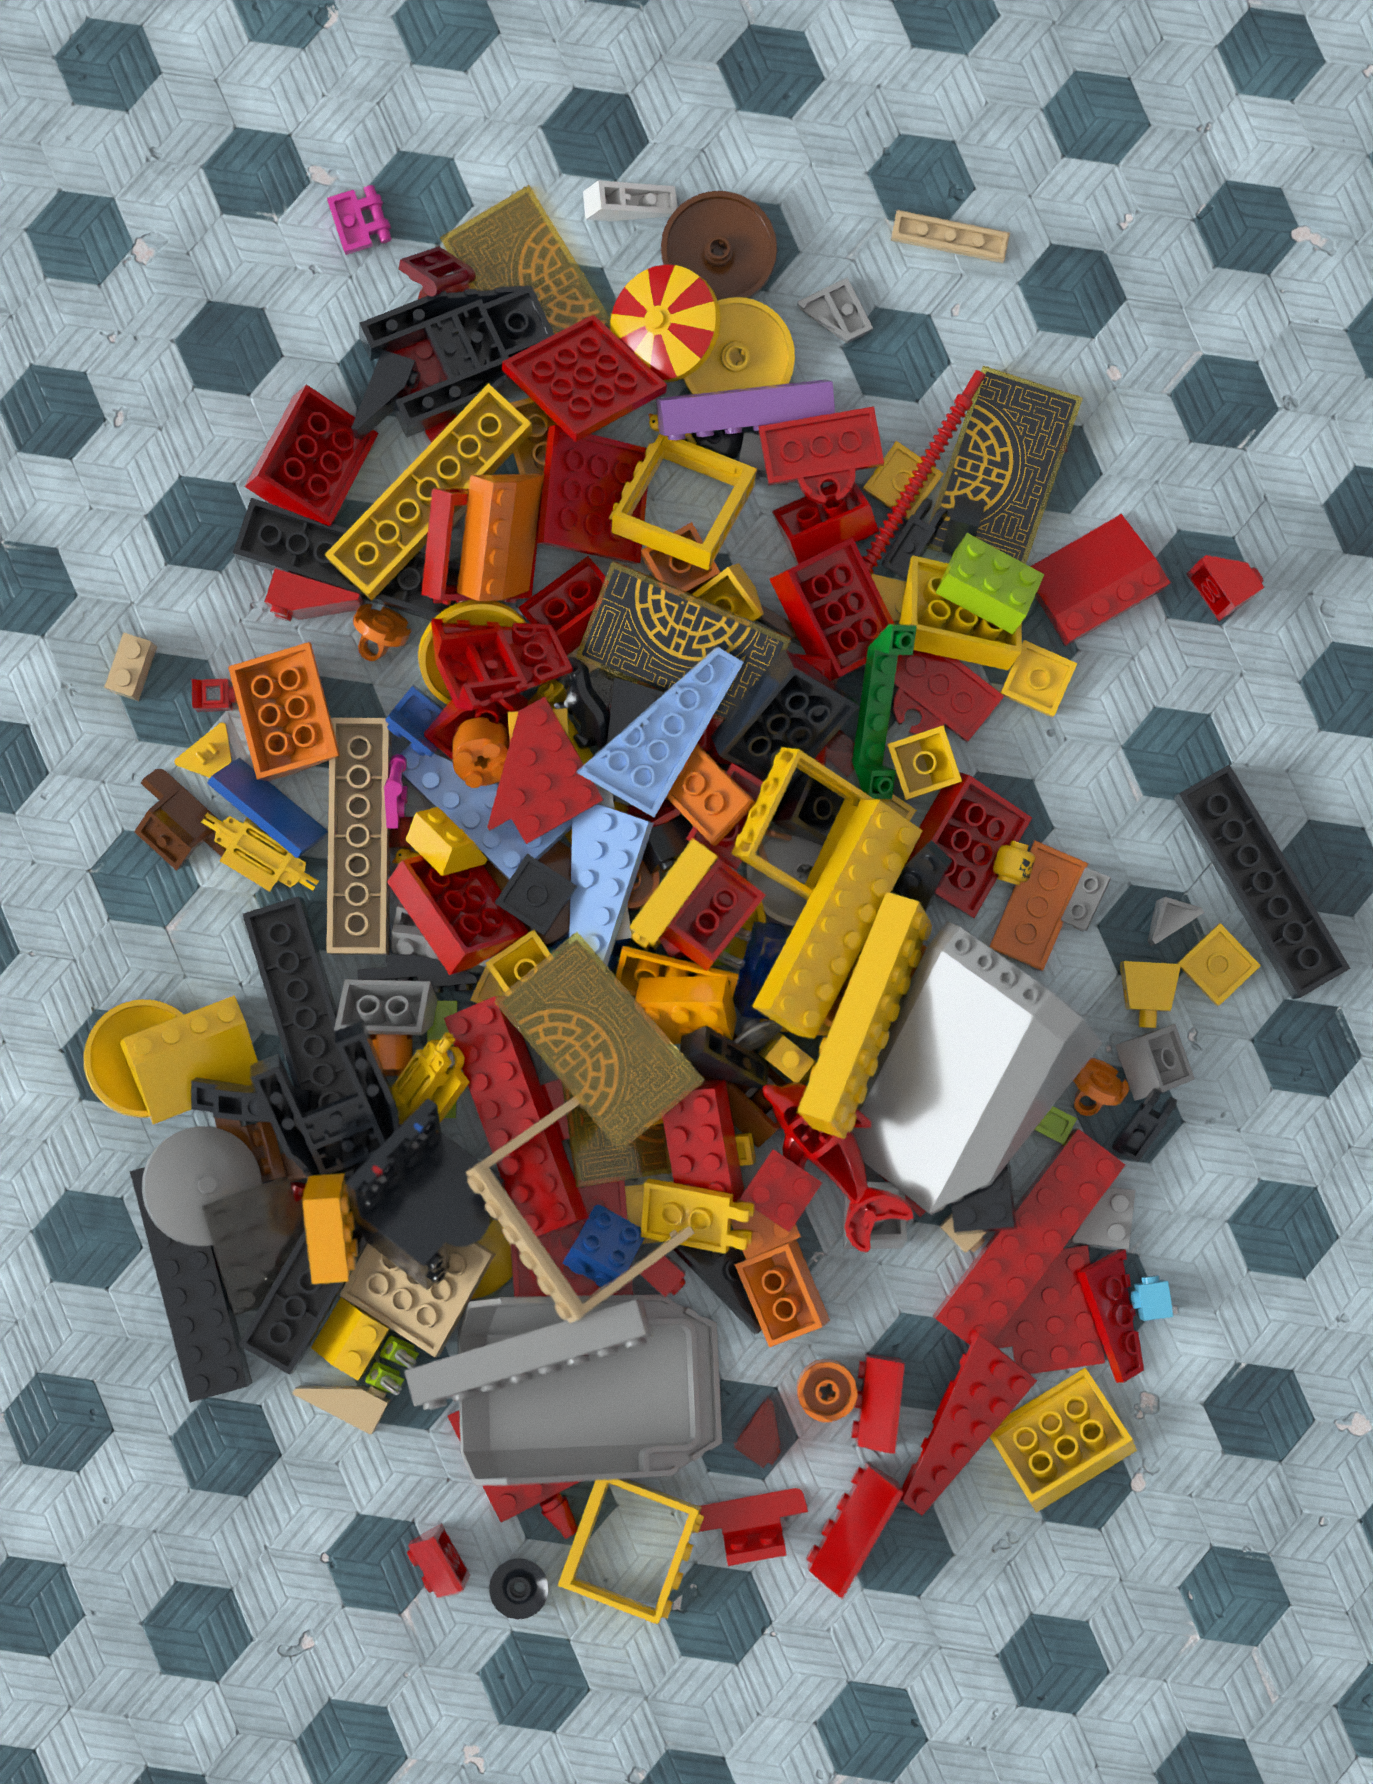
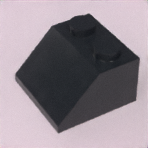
M802 772L789 789L784 792L785 794L778 804L771 821L792 835L823 845L845 799Z

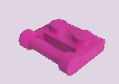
M400 754L393 755L390 759L389 778L386 780L384 787L386 828L399 827L400 817H405L406 804L408 803V786H403L402 773L406 770L407 759Z

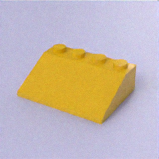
M912 555L899 624H914L917 626L913 650L1009 670L1022 653V623L1012 635L936 594V590L949 563Z
M235 995L124 1037L120 1042L153 1125L192 1110L191 1081L196 1077L249 1086L253 1085L250 1078L251 1064L258 1062Z
M1086 1367L1010 1413L990 1436V1439L1036 1513L1137 1451L1132 1437Z

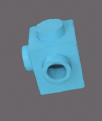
M1159 1275L1141 1277L1142 1283H1135V1291H1131L1132 1306L1134 1309H1138L1139 1319L1148 1321L1174 1317L1168 1281L1160 1280Z

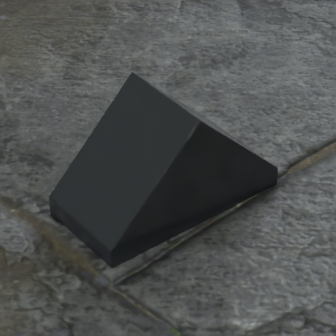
M957 496L949 520L942 553L953 555L966 533L974 537L977 536L986 503Z

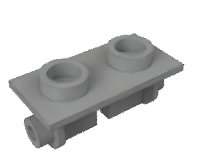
M1085 867L1061 921L1073 925L1072 927L1077 930L1087 931L1111 877Z

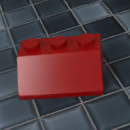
M855 482L850 493L839 502L835 500L837 487L833 483L821 489V492L826 496L825 505L816 503L804 496L772 511L786 545L797 564L851 537L857 542L879 532L870 503Z
M1209 555L1202 557L1186 574L1218 621H1221L1246 604L1265 588L1262 584L1264 581L1263 577L1255 567L1251 568L1246 562Z
M587 556L518 608L529 624L552 625L566 655H568L587 641L609 580L591 558Z
M865 1354V1361H859L858 1379L863 1380L861 1391L857 1390V1400L854 1408L859 1409L858 1421L853 1420L851 1438H856L858 1447L895 1454L905 1366L901 1358Z

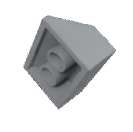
M344 979L334 1031L363 1020L369 1034L423 1035L433 1026L437 1006V997L430 981Z

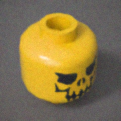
M1011 841L1010 846L1002 845L999 847L993 866V871L998 874L997 879L1019 886L1021 882L1029 880L1035 862V855L1027 851L1029 845Z

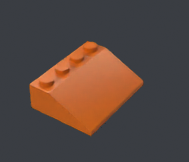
M505 474L470 476L457 593L477 601L504 600L529 591L543 475Z
M311 642L228 666L257 780L272 781L301 772L340 756Z

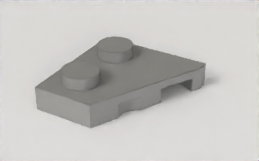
M848 277L797 302L799 309L846 344L873 331V327Z
M1109 1187L1077 1229L1076 1233L1071 1237V1242L1129 1249L1136 1190Z

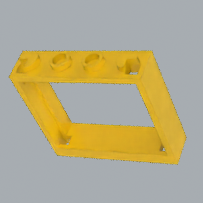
M659 434L654 443H649L645 453V460L637 463L632 482L625 484L620 503L613 505V511L609 517L612 520V533L709 571L755 486L757 468L683 439L668 440V436ZM663 459L734 486L703 544L631 516Z
M782 747L774 759V765L767 779L761 786V792L755 805L749 811L748 820L742 832L738 835L735 842L736 845L731 854L808 901L857 808V803L861 799L874 800V798L801 750ZM796 767L845 799L805 885L755 854Z
M691 840L629 926L633 942L646 951L650 947L656 951L661 944L658 938L694 888L716 863L717 855L696 840Z
M627 1478L595 1480L557 1586L658 1625L662 1617L667 1619L670 1614L673 1602L669 1600L672 1589L678 1590L684 1573L679 1572L682 1561L688 1562L694 1545L690 1544L689 1541L692 1533H698L702 1525L704 1516L699 1515L702 1507ZM609 1484L689 1514L655 1608L576 1578Z

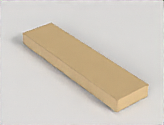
M897 210L891 241L1004 263L1010 233Z

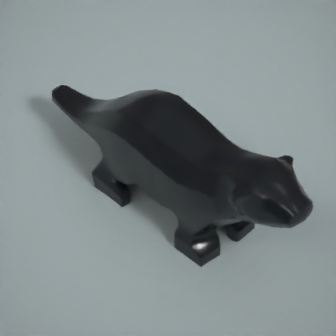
M570 657L568 659L573 669L569 673L566 699L563 702L555 703L554 707L556 709L568 708V713L570 715L573 714L575 720L581 725L582 735L576 734L573 736L580 749L593 747L597 743L600 751L608 742L610 710L593 689L587 665L576 657Z

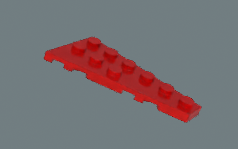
M975 1329L970 1338L972 1340L971 1346L967 1354L963 1353L959 1362L961 1365L955 1380L950 1381L932 1423L934 1426L929 1437L924 1438L921 1444L923 1450L917 1463L912 1464L902 1486L904 1493L900 1499L921 1516L924 1515L1037 1382L1029 1372Z

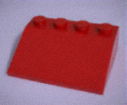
M306 384L292 397L244 487L268 503L330 526L379 433L372 430L362 440L356 439L352 431V425L356 417Z
M1122 514L1030 566L1044 574L1035 597L1065 647L1163 591L1170 584L1155 556Z
M853 537L769 579L806 655L833 658L832 680L865 664L868 647L889 624H895Z
M959 772L962 782L942 788L919 826L923 831L906 864L932 840L952 860L934 896L966 915L975 918L998 878V874L993 871V866L999 847L1002 845L1010 846L1011 841L1019 842L1032 817L972 776Z
M419 855L402 860L387 881L449 975L475 967L502 952L529 933L520 919L495 904L501 891L483 865L441 876Z
M866 1463L864 1468L860 1466L857 1468L850 1481L854 1484L849 1494L844 1492L836 1505V1508L839 1510L834 1520L830 1518L827 1520L821 1531V1534L824 1536L819 1546L814 1544L806 1557V1560L809 1562L807 1565L808 1571L841 1599L847 1593L904 1493L896 1479L869 1463Z

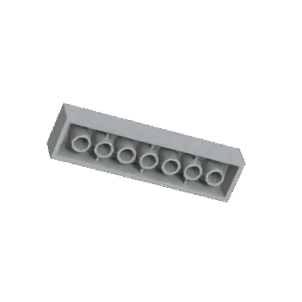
M635 1299L584 1315L572 1323H569L567 1320L406 1370L405 1375L414 1406H423L424 1410H434L447 1406L446 1400L451 1398L454 1402L476 1397L475 1391L480 1389L482 1393H489L505 1388L503 1382L509 1380L511 1384L529 1381L533 1379L532 1373L538 1371L540 1375H548L560 1371V1365L568 1363V1366H577L590 1362V1355L597 1354V1357L602 1358L619 1353L617 1347L623 1345L630 1349L647 1344L646 1338L652 1337L653 1334L643 1301Z

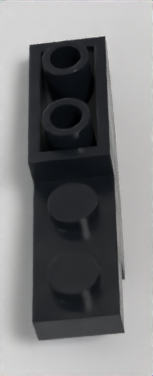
M386 955L387 967L357 970L358 980L413 981V978H417V981H430L435 993H443V987L455 986V991L473 990L472 985L479 982V978L465 970L449 975L440 960L412 955Z
M198 1077L191 1081V1109L213 1112V1117L270 1122L254 1085L249 1086ZM294 1088L305 1113L309 1112L311 1091Z

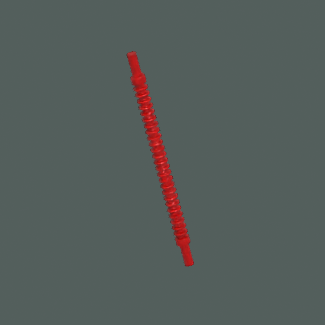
M975 370L962 394L956 396L954 400L955 406H951V413L946 414L947 420L941 422L943 427L937 429L939 434L933 435L935 441L929 442L930 449H925L926 456H921L922 463H917L918 470L912 471L914 477L908 478L909 485H904L905 492H900L901 498L895 500L897 505L891 507L893 512L887 514L889 519L883 521L885 526L880 527V534L874 536L876 541L870 543L872 548L866 549L868 555L862 556L870 574L874 573L872 568L878 566L876 561L882 559L880 554L886 552L885 546L891 544L889 539L895 537L893 532L899 531L897 525L903 524L902 517H907L906 510H911L910 503H915L914 496L920 495L918 489L924 488L922 483L923 481H928L927 474H932L931 468L937 465L935 461L941 459L939 454L945 452L943 447L949 445L947 440L953 438L952 432L957 431L956 425L962 423L960 418H964L966 416L964 412L969 411L973 405L972 398L986 376L983 372Z

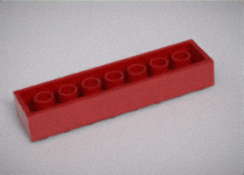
M494 996L444 1018L448 1032L455 1038L454 1047H458L464 1055L462 1070L470 1082L468 1087L492 1154L551 1113L518 1021L503 1004V1001L508 996ZM554 1122L496 1162L500 1176L504 1180L508 1197L537 1239L589 1219Z
M1074 1128L1070 1132L1065 1144H1061L1015 1205L1017 1229L996 1231L933 1314V1317L970 1346L972 1343L970 1338L974 1329L992 1343L1126 1164L1080 1129Z

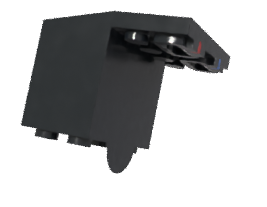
M429 1098L345 1183L351 1210L365 1241L427 1290L433 1284H439L445 1278L447 1269L450 1267L446 1243L456 1247L474 1244L484 1236L491 1222L498 1220L488 1213L485 1207L486 1201L480 1193L474 1192L468 1183L469 1177L466 1172L479 1164L480 1161L441 1132L437 1105ZM491 1171L505 1191L504 1180Z

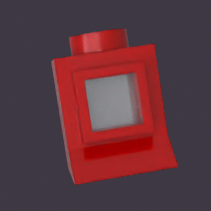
M192 679V708L197 712L233 711L232 703H237L232 682L229 679Z

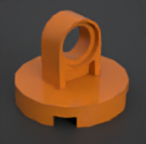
M373 604L360 605L353 618V625L362 634L358 644L359 653L368 661H375L387 653L389 647L405 645L412 632L411 628L407 629L408 621L403 616L384 606L379 611L371 609ZM369 640L377 643L379 648L378 654H374L369 650Z
M1090 1058L1073 1080L1078 1087L1074 1099L1076 1111L1084 1116H1092L1100 1110L1103 1104L1112 1106L1121 1104L1129 1092L1128 1082L1126 1079L1121 1082L1116 1076L1119 1071L1113 1066L1099 1059ZM1083 1096H1088L1095 1100L1096 1103L1092 1106H1085L1080 1102V1099Z

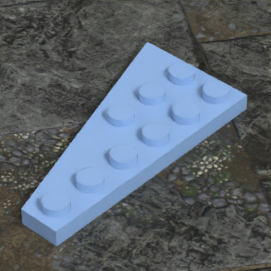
M716 647L576 773L655 817L744 662Z
M410 745L400 753V755L405 756L407 759V767L402 776L433 807H439L475 842L484 856L508 880L511 879L527 853L538 860L572 829V819L528 844L523 840L512 819L489 831L487 826L496 797L498 783L471 788L456 774L453 762L437 754H434L432 757L426 754L421 756Z
M596 804L572 818L571 882L578 887L570 898L569 946L577 940L605 972L654 823L601 804Z

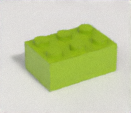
M966 533L952 555L936 590V594L1013 635L1027 616L1044 574Z

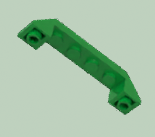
M889 624L868 647L852 763L862 791L874 799H892L896 770L884 766L883 758L898 655H913L917 628L914 624Z

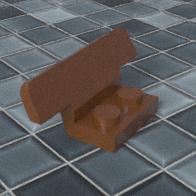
M155 769L143 778L141 784L159 800L147 811L134 831L145 843L176 871L184 866L195 848L203 842L207 843L221 857L223 856L226 848L214 841L216 831L201 823L203 819H206L214 824L213 821L205 817L207 812L216 817L164 769Z
M215 1118L217 1128L239 1138L252 1152L259 1166L262 1182L286 1177L276 1133L271 1122H258L241 1127L240 1120ZM260 1203L256 1213H261Z

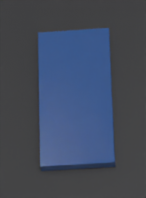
M240 757L213 774L207 782L209 786L296 858L324 839L328 833V830L269 781L257 780L254 769Z

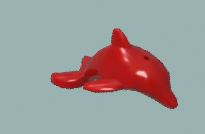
M794 1082L783 1086L765 1085L763 1087L764 1096L773 1105L774 1114L785 1133L782 1148L783 1156L803 1170L808 1159L824 1172L850 1200L844 1226L846 1236L852 1246L860 1252H869L871 1249L870 1236L875 1221L891 1218L907 1221L913 1219L912 1206L905 1199L886 1190L868 1187L861 1151L852 1130L847 1132L845 1139L811 1128L799 1114L798 1108L807 1085ZM856 1109L854 1127L871 1128V1120Z

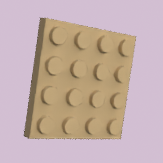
M478 1242L465 1247H456L446 1243L450 1267L447 1269L445 1278L439 1284H433L427 1290L367 1243L355 1265V1270L349 1276V1282H346L340 1296L433 1357H439L496 1254Z

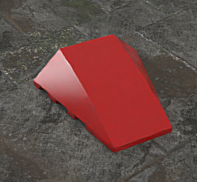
M432 618L431 625L436 665L456 708L472 711L572 672L571 663L552 625L513 623L512 627L500 626L499 622L487 621L486 625H472L469 620H457L456 624L443 623V619Z

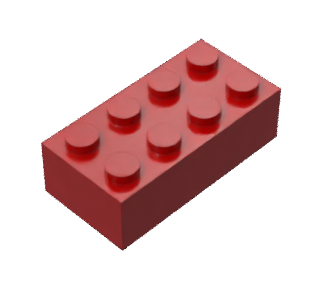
M720 1079L696 1081L662 1110L673 1180L677 1184L733 1194V1203H735L743 1194L744 1185L726 1081Z

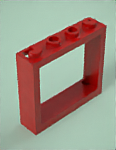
M432 488L422 595L433 598V603L450 605L451 600H456L457 603L474 600L457 593L458 585H446L454 505H467L469 488ZM541 498L529 591L502 600L504 602L516 603L517 599L532 598Z

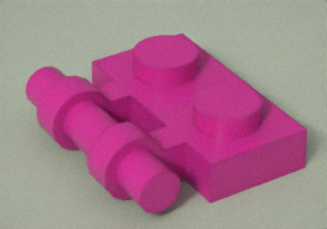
M374 185L364 187L363 190L366 197L359 200L354 189L327 198L345 255L373 247L370 235L378 234L381 243H388L392 240L389 232L391 226L389 220L384 217L381 208L383 202L381 196L376 193ZM370 210L374 222L365 224L362 211Z

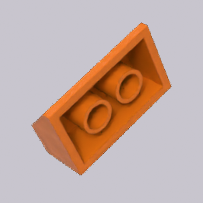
M797 1239L735 1264L769 1348L819 1329L830 1321Z

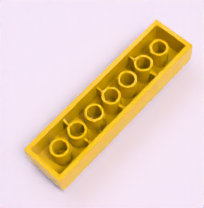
M488 383L329 549L325 556L372 601L426 545L432 488H469L471 475H492L533 432L532 423ZM454 505V514L463 505Z
M860 800L752 1007L795 1035L815 1039L870 933L885 893H891L923 830L880 800Z
M889 892L885 893L798 1108L799 1114L813 1129L845 1139L847 1132H850L855 1125L856 1109L858 1104H862L866 1097V1084L869 1077L873 1076L876 1072L878 1054L880 1049H884L888 1042V1029L891 1022H894L898 1017L900 1010L898 1004L902 994L905 995L909 989L911 971L913 967L916 968L921 959V946L924 940H928L932 931L931 921L919 901Z

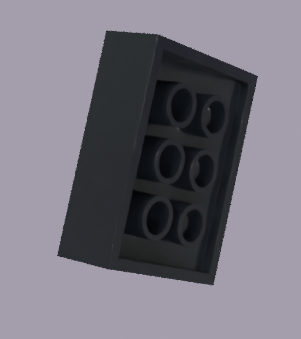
M784 648L713 732L711 738L719 756L765 781L774 765V759L782 747L799 749L815 759L860 705L807 661ZM797 767L795 768V771L786 787L785 792L803 772Z

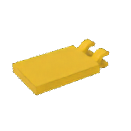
M648 1178L644 1182L641 1237L666 1242L671 1238L670 1232L676 1230L678 1233L690 1226L694 1234L679 1245L724 1254L729 1250V1246L746 1250L747 1243H752V1231L745 1229L731 1230V1219L749 1222V1216L754 1215V1204L750 1202L733 1203V1194Z

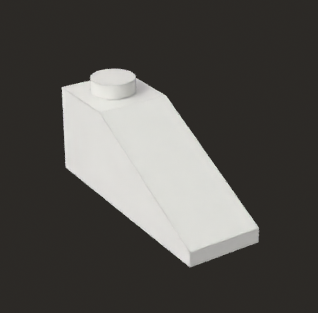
M598 180L583 191L586 220L622 221L670 217L677 209L675 186Z

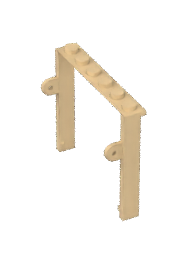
M580 1094L570 1099L466 1172L469 1177L468 1183L474 1192L482 1195L486 1201L485 1207L488 1213L494 1219L497 1218L504 1227L502 1231L506 1239L511 1244L515 1243L521 1252L520 1258L528 1269H533L539 1278L537 1280L539 1287L545 1294L551 1295L556 1303L555 1309L562 1319H567L569 1323L580 1319L592 1308L694 1234L690 1226L678 1233L676 1230H673L669 1233L670 1239L617 1278L596 1290L583 1303L580 1301L489 1169L490 1166L576 1106L580 1105L582 1108L588 1103Z

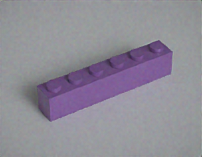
M826 379L656 398L659 434L668 436V440L685 439V434L696 433V437L713 436L714 430L725 429V434L742 432V427L753 426V430H758V426L835 413L833 381Z

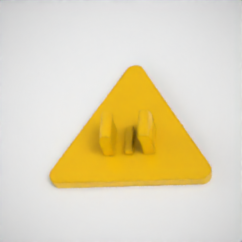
M221 722L178 756L174 760L175 765L210 778L213 774L232 763L226 724Z

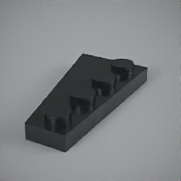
M614 677L607 744L659 699L664 692ZM613 794L614 802L632 807V804Z
M930 840L904 866L891 893L919 901L926 913L952 860Z
M678 1245L673 1249L754 1335L762 1330L735 1264L746 1260L745 1256H742L737 1248L729 1246L726 1254Z

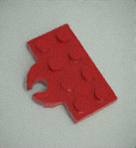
M874 406L758 426L768 486L798 481L799 487L805 496L819 504H826V496L820 489L823 483L832 482L836 485L835 500L839 502L850 493L855 482L856 470L884 466Z
M913 650V655H898L894 686L898 688V691L893 699V713L898 725L905 721V713L907 711L915 710L920 714L921 721L919 724L911 726L908 732L910 734L916 735L945 725L968 743L1004 697L958 659Z

